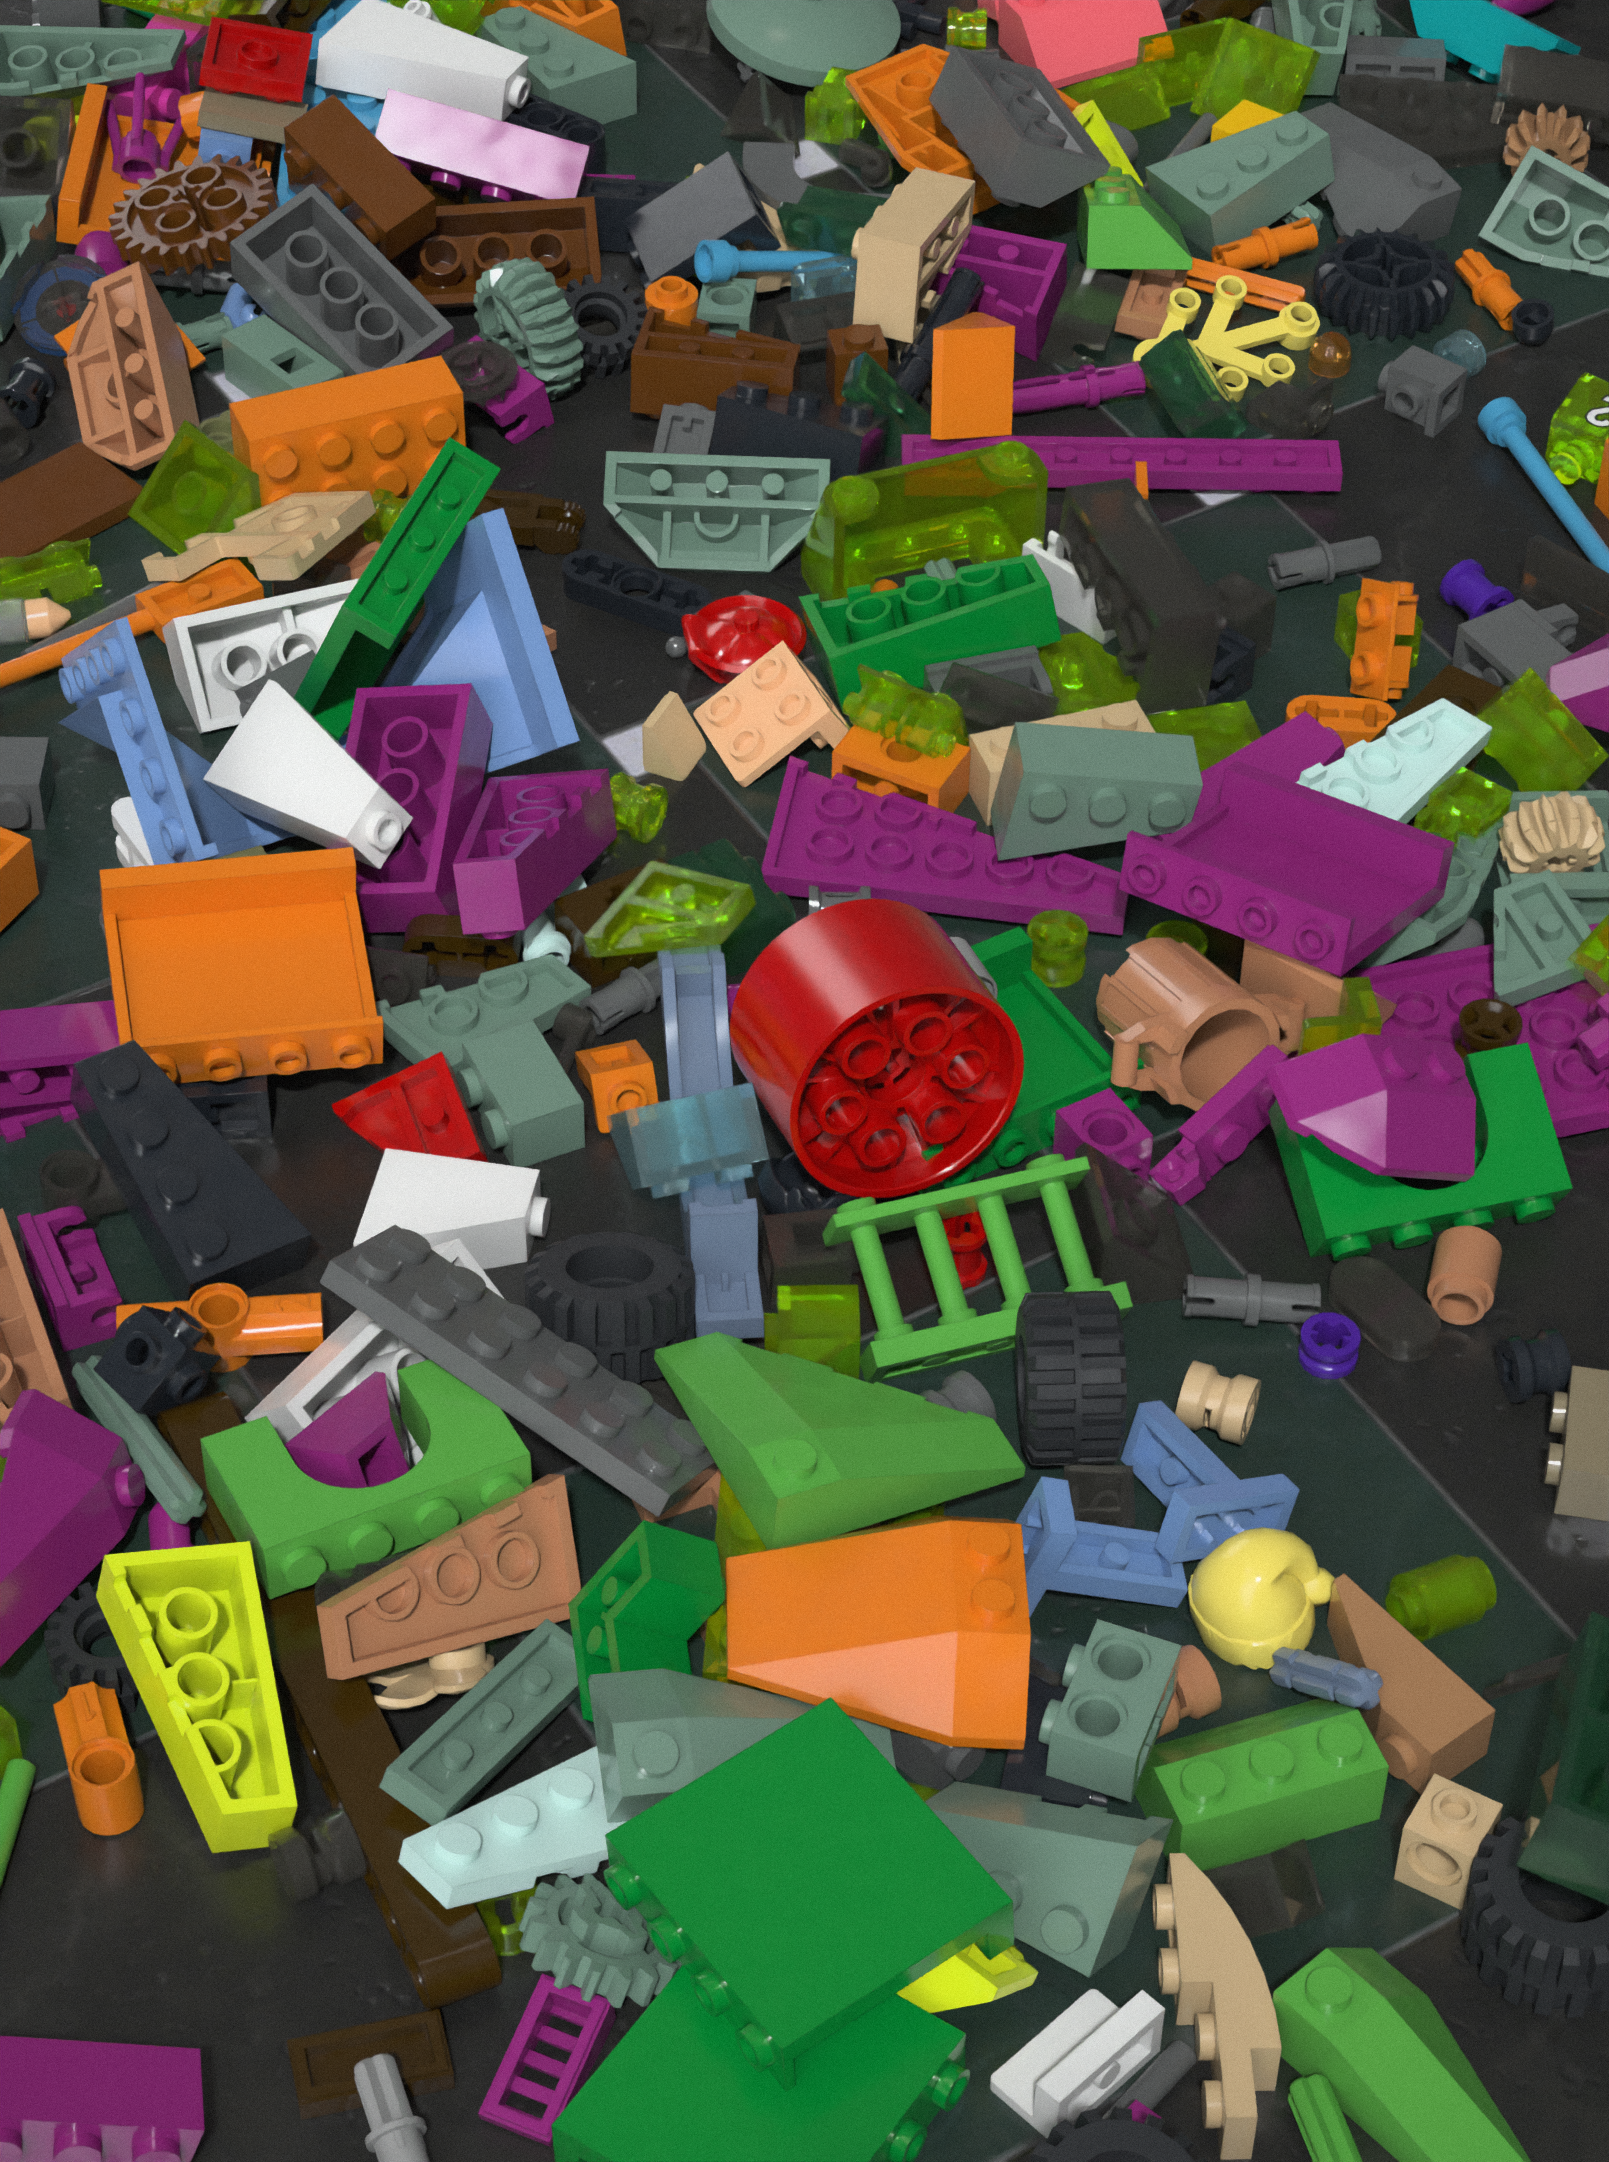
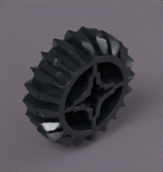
M1376 227L1374 232L1371 233L1356 229L1353 237L1339 235L1336 243L1326 244L1324 254L1319 255L1318 264H1316L1314 272L1313 292L1315 294V303L1321 306V315L1333 319V326H1348L1350 334L1354 335L1363 332L1369 334L1371 339L1376 335L1386 336L1390 341H1393L1395 335L1413 338L1416 331L1428 333L1433 325L1443 323L1444 316L1449 312L1450 304L1454 301V264L1448 261L1447 252L1436 250L1434 241H1419L1417 233L1407 236L1399 234L1398 229L1393 232H1382Z

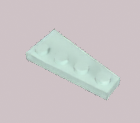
M597 1746L404 1839L398 1862L446 1909L534 1888L536 1877L546 1874H567L571 1879L583 1876L585 1873H596L599 1862L608 1860L605 1834L627 1821L607 1822Z

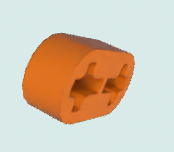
M1302 695L1288 703L1285 723L1306 711L1322 726L1330 727L1336 731L1346 750V748L1363 739L1369 743L1396 716V712L1389 704L1375 699Z

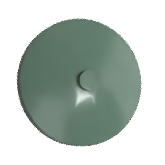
M892 0L706 1V14L710 27L721 44L730 53L748 66L770 77L808 87H845V76L894 56L901 32L899 13Z

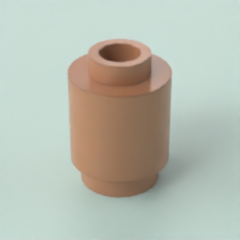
M1457 1226L1445 1230L1438 1237L1427 1294L1432 1303L1434 1313L1442 1320L1456 1325H1469L1479 1321L1484 1316V1313L1491 1308L1494 1302L1502 1257L1501 1245L1492 1234L1475 1226Z

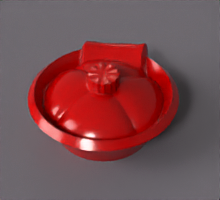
M737 595L722 598L704 606L694 615L686 614L681 618L683 635L690 661L719 684L730 683L782 640L798 656L807 639L805 625L798 614L780 602L761 596Z

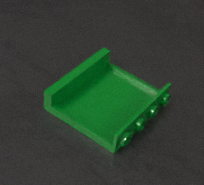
M450 437L341 606L294 696V699L337 741H339L351 722L357 688H370L376 682L424 605L423 594L501 468Z
M1020 926L970 946L996 982L998 989L997 1001L1010 1017L1021 1039L1024 1071L1018 1098L1002 1129L976 1158L948 1178L919 1190L920 1194L968 1184L976 1177L1002 1166H1013L1022 1161L1026 1156L1053 1145L1056 1110L1108 1088H1111L1131 1111L1141 1106L1142 1091L1116 1086L1111 1082L1112 1058L1031 969L1033 940ZM1138 1058L1137 1070L1144 1069V1062ZM943 1143L933 1145L928 1148L929 1150L921 1151V1156L928 1161L943 1150Z
M831 1697L605 1834L610 1867L604 1870V1878L613 1897L623 1909L628 1911L635 1907L647 1921L648 1934L659 1954L668 1963L679 1960L691 1975V1986L703 2008L712 2017H717L720 2014L724 2015L736 2030L735 2038L748 2063L757 2072L768 2069L786 2092L796 2086L793 2059L971 1944L975 1943L989 1960L1014 1945L1013 1900Z
M682 1965L551 2125L555 2162H914L925 2143L928 2125L940 2109L946 2112L951 2111L966 2090L970 2079V2070L965 2068L966 2033L901 1996L894 1994L793 2059L796 2086L786 2092L768 2069L757 2072L748 2063L735 2038L736 2030L723 2014L712 2017L703 2008L691 1986V1975Z

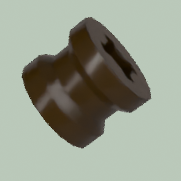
M1483 998L1471 1001L1463 1007L1459 1014V1035L1455 1040L1454 1050L1463 1060L1467 1054L1517 1045L1523 1028L1521 1015L1510 1004L1497 999Z

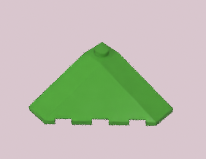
M720 1332L655 1350V1362L766 1549L837 1536L1024 1477L1026 1467L993 1418L967 1411V1413L926 1401V1397L876 1381L872 1384L834 1372V1368L787 1353L782 1355L742 1343V1339Z

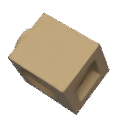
M1434 1773L1403 1827L1394 1879L1457 1909L1463 1910L1474 1857H1477L1479 1845L1487 1834L1495 1836L1503 1804Z

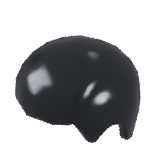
M795 1152L788 1154L782 1159H769L758 1177L759 1194L769 1214L782 1226L807 1236H822L832 1215L837 1214L836 1209L839 1206L861 1198L837 1192L816 1180L806 1170Z

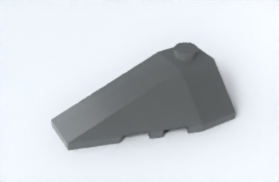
M1331 102L1300 113L1330 136L1335 181L1320 190L1319 193L1322 200H1328L1334 212L1332 222L1339 235L1353 237L1356 229L1371 233L1374 232L1376 227L1382 232H1393L1398 229L1399 234L1407 236L1417 233L1421 242L1433 241L1449 235L1462 188L1431 156Z

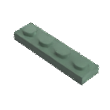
M549 1619L544 1620L387 1767L379 1787L432 1826L454 1816L580 1694L572 1636Z

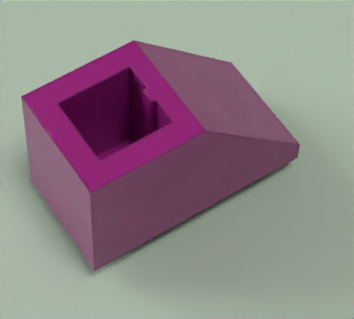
M375 1371L284 1445L302 1472L316 1481L335 1487L365 1488L377 1486L397 1479L410 1471L406 1431L384 1372Z

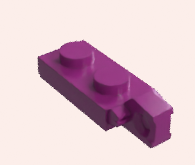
M1273 1044L1271 1046L1267 1045L1178 1129L1182 1137L1180 1143L1148 1172L1155 1186L1177 1205L1182 1206L1204 1190L1206 1182L1211 1180V1176L1213 1177L1227 1162L1238 1158L1244 1152L1248 1143L1271 1122L1268 1111L1277 1099L1265 1072L1273 1065L1289 1060L1288 1056Z

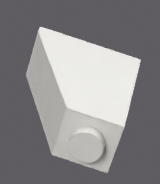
M386 1148L353 1245L355 1247L396 1224L401 1229L412 1230L422 1235L430 1243L431 1247L459 1238L483 1270L524 1263L528 1261L535 1236L545 1237L550 1219L551 1202L550 1198L541 1197L540 1170Z

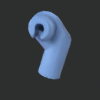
M238 283L233 284L229 288L220 312H224L225 316L229 317L233 329L263 314L268 317L264 309L259 316L253 312L256 304H252L253 298Z

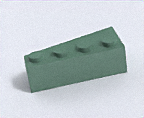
M1271 0L1285 94L1333 95L1345 55L1353 0Z

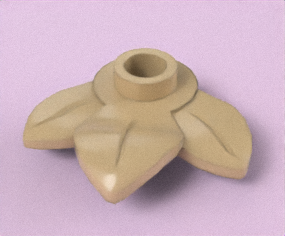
M485 1642L367 1673L363 1676L367 1683L381 1684L387 1687L379 1696L374 1695L379 1708L385 1710L410 1709L426 1703L438 1694L454 1695L470 1691L495 1667L494 1657L486 1654Z

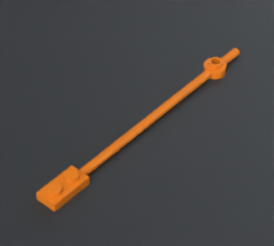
M232 557L203 568L182 581H170L136 594L137 612L124 617L128 618L134 637L153 630L161 641L166 643L162 627L173 618L264 599L263 585L237 557ZM113 621L0 664V689L62 666V657Z

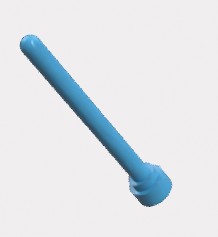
M702 240L697 245L694 256L695 272L698 279L703 283H725L730 277H735L738 272H857V260L852 258L851 251H738L734 245H729L726 240Z
M1500 397L1492 400L1481 410L1478 416L1479 428L1492 444L1508 447L1597 572L1605 581L1609 582V548L1526 436L1525 414L1510 397Z

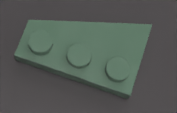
M553 954L481 973L478 983L446 992L440 984L419 990L420 1000L391 1008L387 1000L375 1002L377 1016H382L383 1038L413 1064L442 1051L451 1063L456 1076L457 1071L463 1069L462 1042L533 1020L539 1031L543 1033L581 1011L582 1008L579 1007L580 1000L591 995V985Z

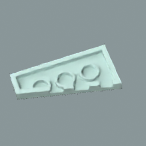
M1441 698L1388 726L1385 736L1369 743L1363 739L1346 748L1343 758L1325 767L1319 762L1302 771L1299 781L1295 783L1407 824L1487 745L1493 727L1446 699Z

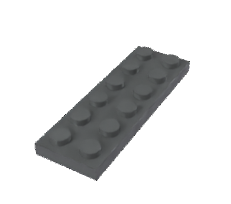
M395 1224L330 1260L319 1283L655 1516L660 1517L716 1474L718 1466L691 1421L678 1419L653 1402L651 1394L642 1386L630 1381H623L597 1363L596 1357L585 1347L566 1342L542 1325L539 1317L531 1310L520 1305L511 1304L487 1288L483 1278L474 1271L465 1267L455 1266L433 1251L430 1243L422 1235L412 1230L401 1229Z

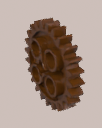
M217 154L209 163H203L201 156H196L192 165L184 166L180 160L175 161L174 170L167 172L161 168L155 169L156 178L153 180L139 178L137 180L140 187L139 190H124L123 194L126 201L115 202L113 204L115 214L108 217L111 224L109 231L122 260H130L131 264L139 261L142 265H145L148 274L154 273L162 266L166 276L172 275L178 267H184L187 274H192L196 265L202 263L209 270L213 269L214 260L220 257L231 262L230 242L279 208L277 204L279 200L272 178L268 177L265 168L257 169L255 161L251 160L242 165L240 156L236 155L224 163L222 155Z

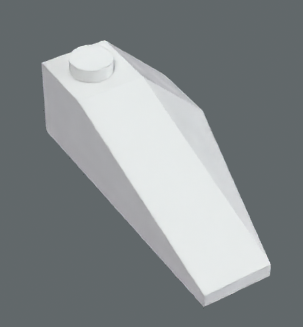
M359 578L173 618L162 627L176 685L199 733L202 734L239 725L243 718L239 709L240 701L235 694L236 690L311 650L317 654L341 606Z

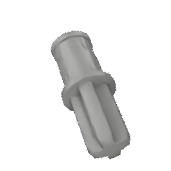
M379 2054L358 2062L354 2067V2080L371 2132L364 2140L368 2151L376 2153L378 2162H430L423 2135L427 2130L426 2123L422 2117L413 2116L395 2059L390 2054Z

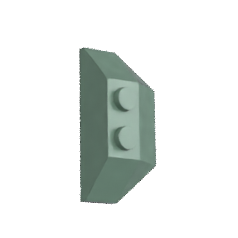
M606 451L603 506L658 571L771 575L828 517L830 459Z

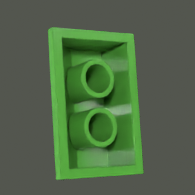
M1110 166L1107 174L1078 188L1076 235L1087 269L1192 270L1193 259L1179 225L1130 174H1122V168Z
M1318 1698L1154 1745L1135 1791V1796L1146 1818L1156 1816L1173 1819L1162 1850L1167 1861L1169 1860V1853H1185L1201 1871L1380 1819L1389 1765L1358 1709Z

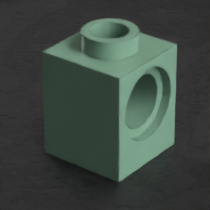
M729 278L725 283H703L697 308V318L709 321L710 332L736 338V332L740 329L755 333L757 324V279Z

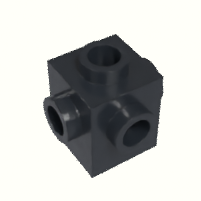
M143 1305L138 1312L130 1315L121 1323L115 1333V1342L93 1370L136 1413L157 1417V1413L182 1405L194 1399L204 1389L208 1381V1372L221 1356L203 1339L207 1333L203 1324L185 1310L174 1307L169 1312Z

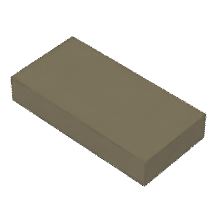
M206 86L199 109L197 126L285 144L284 127L308 111V104L294 101L277 103L266 99L264 96L242 92L226 94L216 91L213 87Z

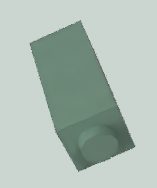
M265 314L221 335L225 379L251 398L344 377V371Z

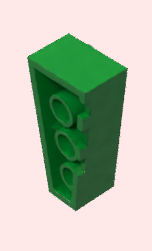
M1033 554L958 567L955 578L941 580L937 577L927 576V573L905 577V586L896 589L872 593L870 584L847 588V598L821 602L819 593L799 597L812 652L843 714L856 709L871 707L879 701L912 690L923 689L924 665L1033 645L1038 650L1042 646L1062 640L1050 583Z

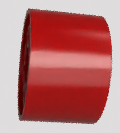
M873 898L852 900L826 907L799 920L783 931L760 953L743 978L732 1006L730 1040L734 1058L741 1072L806 1170L825 1186L843 1194L862 1198L896 1197L925 1189L948 1178L970 1163L992 1142L1009 1118L1020 1092L1024 1071V1055L1020 1036L1010 1017L943 928L925 912L899 901ZM819 1057L827 1059L826 1062H817ZM943 1143V1150L928 1161L921 1156V1151L929 1150V1147Z

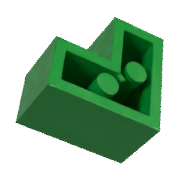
M643 1520L569 1602L577 1678L584 1720L594 1722L588 1678L592 1674L663 1668L693 1675L687 1640L709 1616L714 1615L726 1599V1583L721 1573L717 1542Z

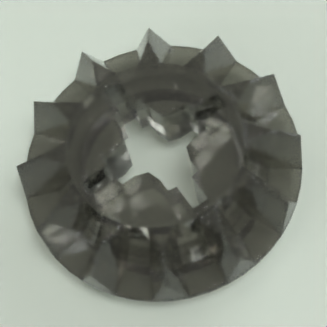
M469 341L455 345L441 354L463 392L464 408L470 403H478L484 408L486 401L489 399L504 401L506 390L517 387L518 365L516 358L509 349L500 344L490 341ZM483 368L484 375L477 376L475 380L472 381L466 380L473 379L476 376V374L480 373L481 369Z

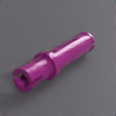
M1139 360L1099 368L1088 364L1081 365L1079 371L1066 374L1018 380L1013 382L1012 415L1082 404L1086 408L1098 407L1100 401L1142 396L1145 394L1144 389L1146 388L1143 366Z

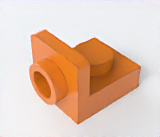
M636 1039L575 1052L578 1076L592 1095L596 1126L601 1133L652 1124L660 1120L661 1114L653 1061Z

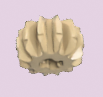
M1562 791L1554 797H1546L1542 794L1538 800L1533 802L1522 801L1519 803L1518 811L1509 812L1503 816L1504 825L1498 830L1501 840L1499 847L1503 861H1507L1509 870L1514 873H1540L1548 869L1552 873L1584 872V867L1594 866L1600 862V852L1606 847L1603 839L1605 836L1600 817H1597L1594 807L1590 806L1586 796L1576 795L1571 797L1568 791Z

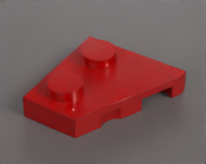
M442 1051L331 1105L334 1113L346 1127L383 1155L385 1149L389 1148L489 1163L451 1063Z

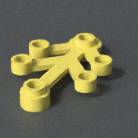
M1225 275L1217 280L1212 295L1214 304L1197 340L1178 345L1185 324L1192 323L1196 319L1201 299L1195 291L1189 288H1177L1170 294L1166 307L1167 318L1158 338L1147 339L1138 344L1134 350L1132 362L1138 360L1141 362L1144 369L1146 386L1149 388L1165 389L1179 380L1213 393L1222 402L1237 403L1244 397L1248 385L1247 376L1260 380L1269 389L1283 390L1290 385L1295 371L1293 361L1286 355L1274 353L1262 359L1241 350L1273 341H1278L1282 346L1290 350H1305L1314 343L1320 326L1317 312L1310 304L1297 301L1284 307L1277 318L1225 332L1233 312L1242 307L1247 293V286L1241 278ZM1225 291L1232 292L1235 295H1228ZM1178 304H1184L1189 308L1180 307ZM1207 360L1224 368L1215 373L1194 363ZM1272 370H1279L1283 374L1274 373ZM1225 383H1232L1236 387L1227 386Z

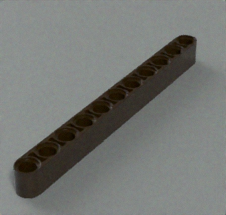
M222 1391L157 1413L160 1434L203 1491L202 1499L207 1506L204 1514L196 1519L208 1545L237 1542L207 1490L200 1441L201 1438L242 1424L227 1393ZM257 1578L277 1693L426 2011L438 2009L501 1985L502 1977L498 1959L474 1904L470 1903L446 1909L398 1862L403 1840L432 1825L379 1787L387 1767L401 1755V1752L364 1676L360 1675L345 1680L327 1678L316 1607L327 1599L319 1583L317 1582L309 1587L300 1588L269 1599Z

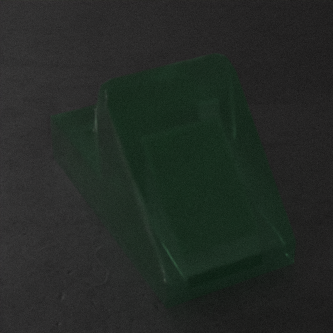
M866 351L849 362L841 395L846 401H858L873 405L875 407L874 413L890 416L884 456L901 458L902 434L931 435V416Z

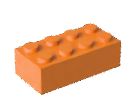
M441 355L229 403L237 491L248 513L293 493L369 491L374 504L413 495L449 437L466 447L463 392Z

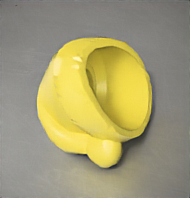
M1265 1527L1244 1530L1226 1539L1198 1563L1194 1574L1191 1575L1188 1586L1190 1613L1204 1644L1217 1656L1235 1666L1245 1665L1253 1670L1258 1668L1269 1669L1275 1664L1272 1655L1279 1648L1287 1647L1294 1650H1304L1308 1646L1315 1628V1607L1326 1605L1331 1600L1333 1580L1335 1578L1325 1568L1318 1567L1311 1546L1294 1533Z

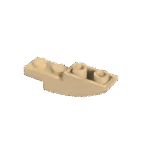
M1169 1853L1166 1884H1153L1152 1891L1154 1929L1167 1930L1169 1948H1159L1158 1953L1160 1994L1173 1995L1176 2025H1195L1197 2060L1210 2061L1212 2080L1202 2081V2120L1204 2129L1217 2128L1220 2160L1251 2159L1258 2120L1255 2091H1275L1282 2046L1275 2008L1264 1972L1251 1942L1230 1906L1209 1878L1185 1853Z

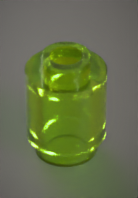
M1453 1554L1395 1575L1390 1582L1385 1605L1386 1611L1416 1639L1424 1642L1480 1621L1484 1617L1485 1611L1495 1606L1497 1593L1492 1574L1480 1558L1476 1556L1465 1558L1459 1554Z

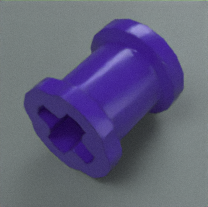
M1473 559L1463 560L1452 567L1443 578L1439 588L1441 598L1448 605H1458L1469 615V620L1514 602L1513 594L1506 587H1496L1485 577V569L1482 565Z

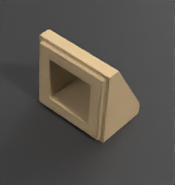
M669 691L642 725L644 771L672 780L683 781L706 752V743L679 695Z

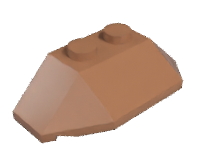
M139 261L92 282L87 296L90 302L78 322L66 357L83 444L105 460L134 471L183 450L200 424L181 334L147 270Z

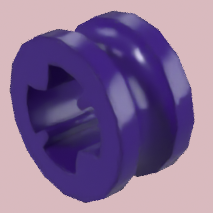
M1326 1312L1313 1315L1304 1322L1300 1331L1301 1342L1298 1346V1361L1303 1369L1312 1376L1322 1379H1339L1350 1374L1358 1362V1349L1361 1343L1360 1330L1355 1322L1344 1315ZM1339 1345L1341 1348L1336 1349L1335 1346Z

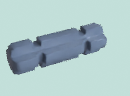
M1287 1647L1279 1648L1272 1655L1275 1664L1269 1671V1674L1276 1685L1289 1689L1293 1687L1299 1692L1330 1701L1337 1700L1340 1704L1353 1708L1361 1707L1370 1710L1380 1702L1378 1691L1383 1685V1680L1375 1670L1364 1667L1357 1668L1350 1663L1322 1655L1315 1656L1308 1651L1294 1650Z

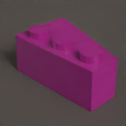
M113 1000L0 1010V1136H3L7 1144L26 1137L25 1127L59 1115L64 1123L80 1118L70 1100L73 1064L119 1046Z

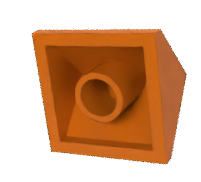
M972 312L933 329L931 439L947 440L1012 435L1014 325L985 313Z

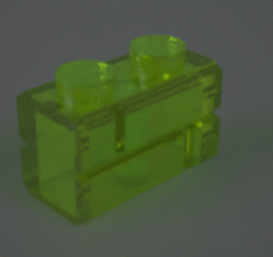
M1531 667L1499 690L1474 715L1493 727L1488 743L1483 750L1488 755L1494 757L1517 782L1520 792L1576 791L1592 775L1591 773L1609 757L1608 753L1561 700L1548 689L1545 682Z

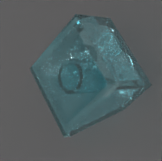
M752 1082L628 1109L606 1116L609 1131L632 1190L650 1186L653 1199L690 1191L691 1187L688 1177L713 1172L716 1184L752 1177L754 1173L751 1163L769 1159Z

